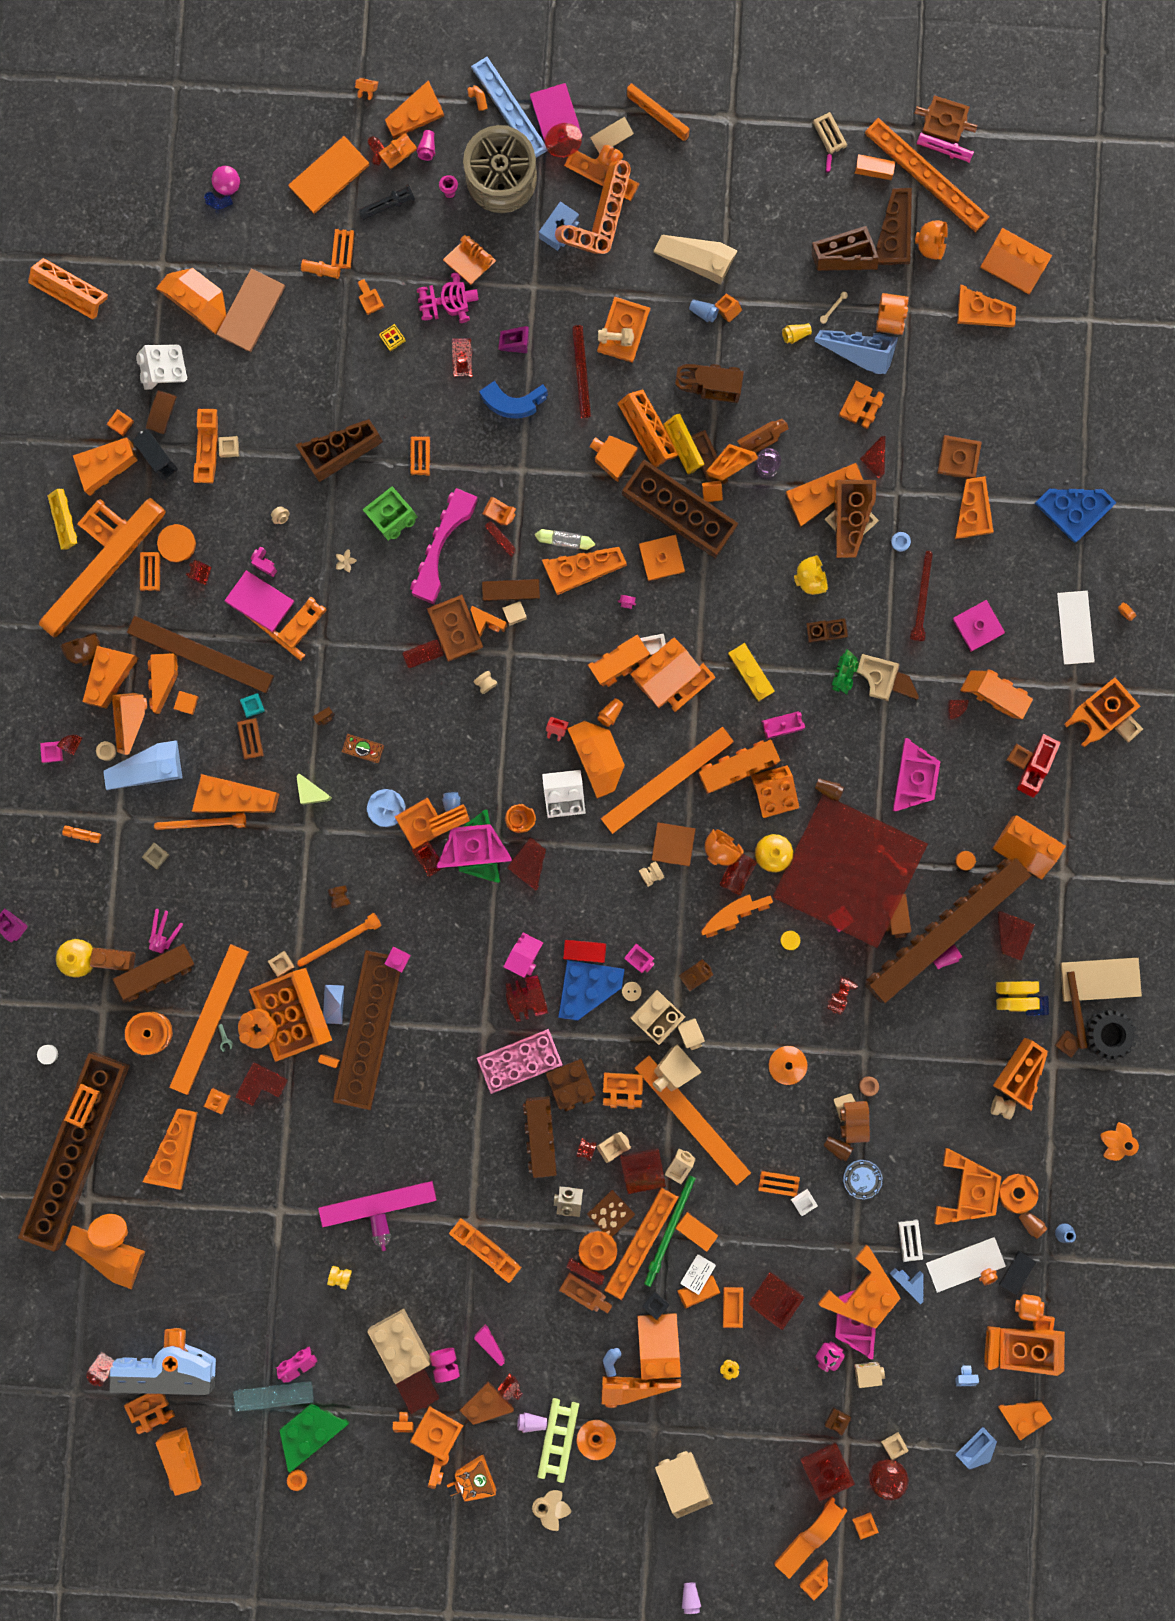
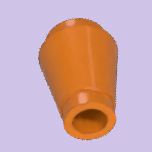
M614 698L613 701L598 713V721L606 727L614 725L623 707V703Z

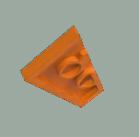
M429 80L385 119L393 139L444 117L443 110Z
M964 285L959 286L957 324L999 327L1015 326L1016 306L996 298L992 299L981 292L967 289Z
M986 477L966 479L955 539L993 534Z

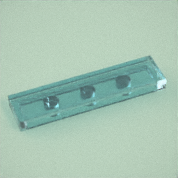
M312 1381L236 1390L233 1392L235 1412L314 1402Z

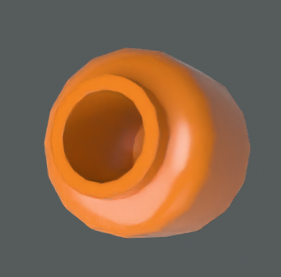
M1023 1294L1020 1300H1016L1015 1312H1019V1317L1022 1320L1037 1322L1039 1318H1043L1044 1302H1041L1039 1296Z

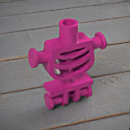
M458 273L451 274L453 282L446 283L443 286L441 297L435 298L433 285L429 286L431 293L429 296L426 293L428 291L427 287L418 288L417 293L420 296L418 302L423 304L419 307L423 314L421 319L424 321L431 320L433 316L430 315V310H434L435 319H439L437 305H443L449 315H459V323L467 322L470 320L469 316L466 315V312L469 311L467 302L479 300L477 289L465 291L464 283L460 282L462 277ZM450 289L449 296H445L446 292ZM456 302H458L460 308L455 305ZM451 303L453 309H450L446 304Z

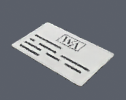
M697 1254L681 1284L699 1295L716 1265Z

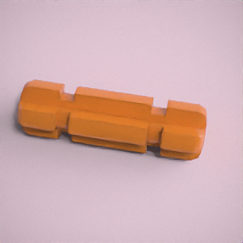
M64 826L62 831L64 836H72V838L85 841L90 840L93 843H99L101 838L100 833H91V831L79 828L73 829L70 826Z

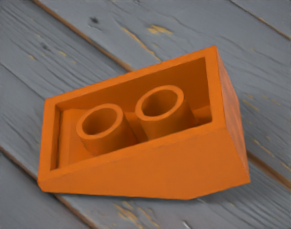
M137 693L112 695L116 748L118 753L124 755L130 753L145 715L144 709H147L146 698H143L142 694Z
M662 1314L658 1320L652 1315H638L641 1378L681 1377L677 1314Z
M1001 1328L1000 1368L1055 1376L1060 1375L1064 1372L1065 1332L1046 1329Z

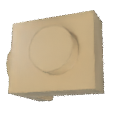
M622 1132L612 1135L596 1146L606 1163L631 1149L628 1138Z

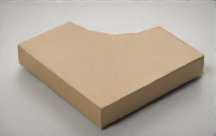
M862 654L857 673L864 676L870 686L869 695L871 697L889 701L899 664Z

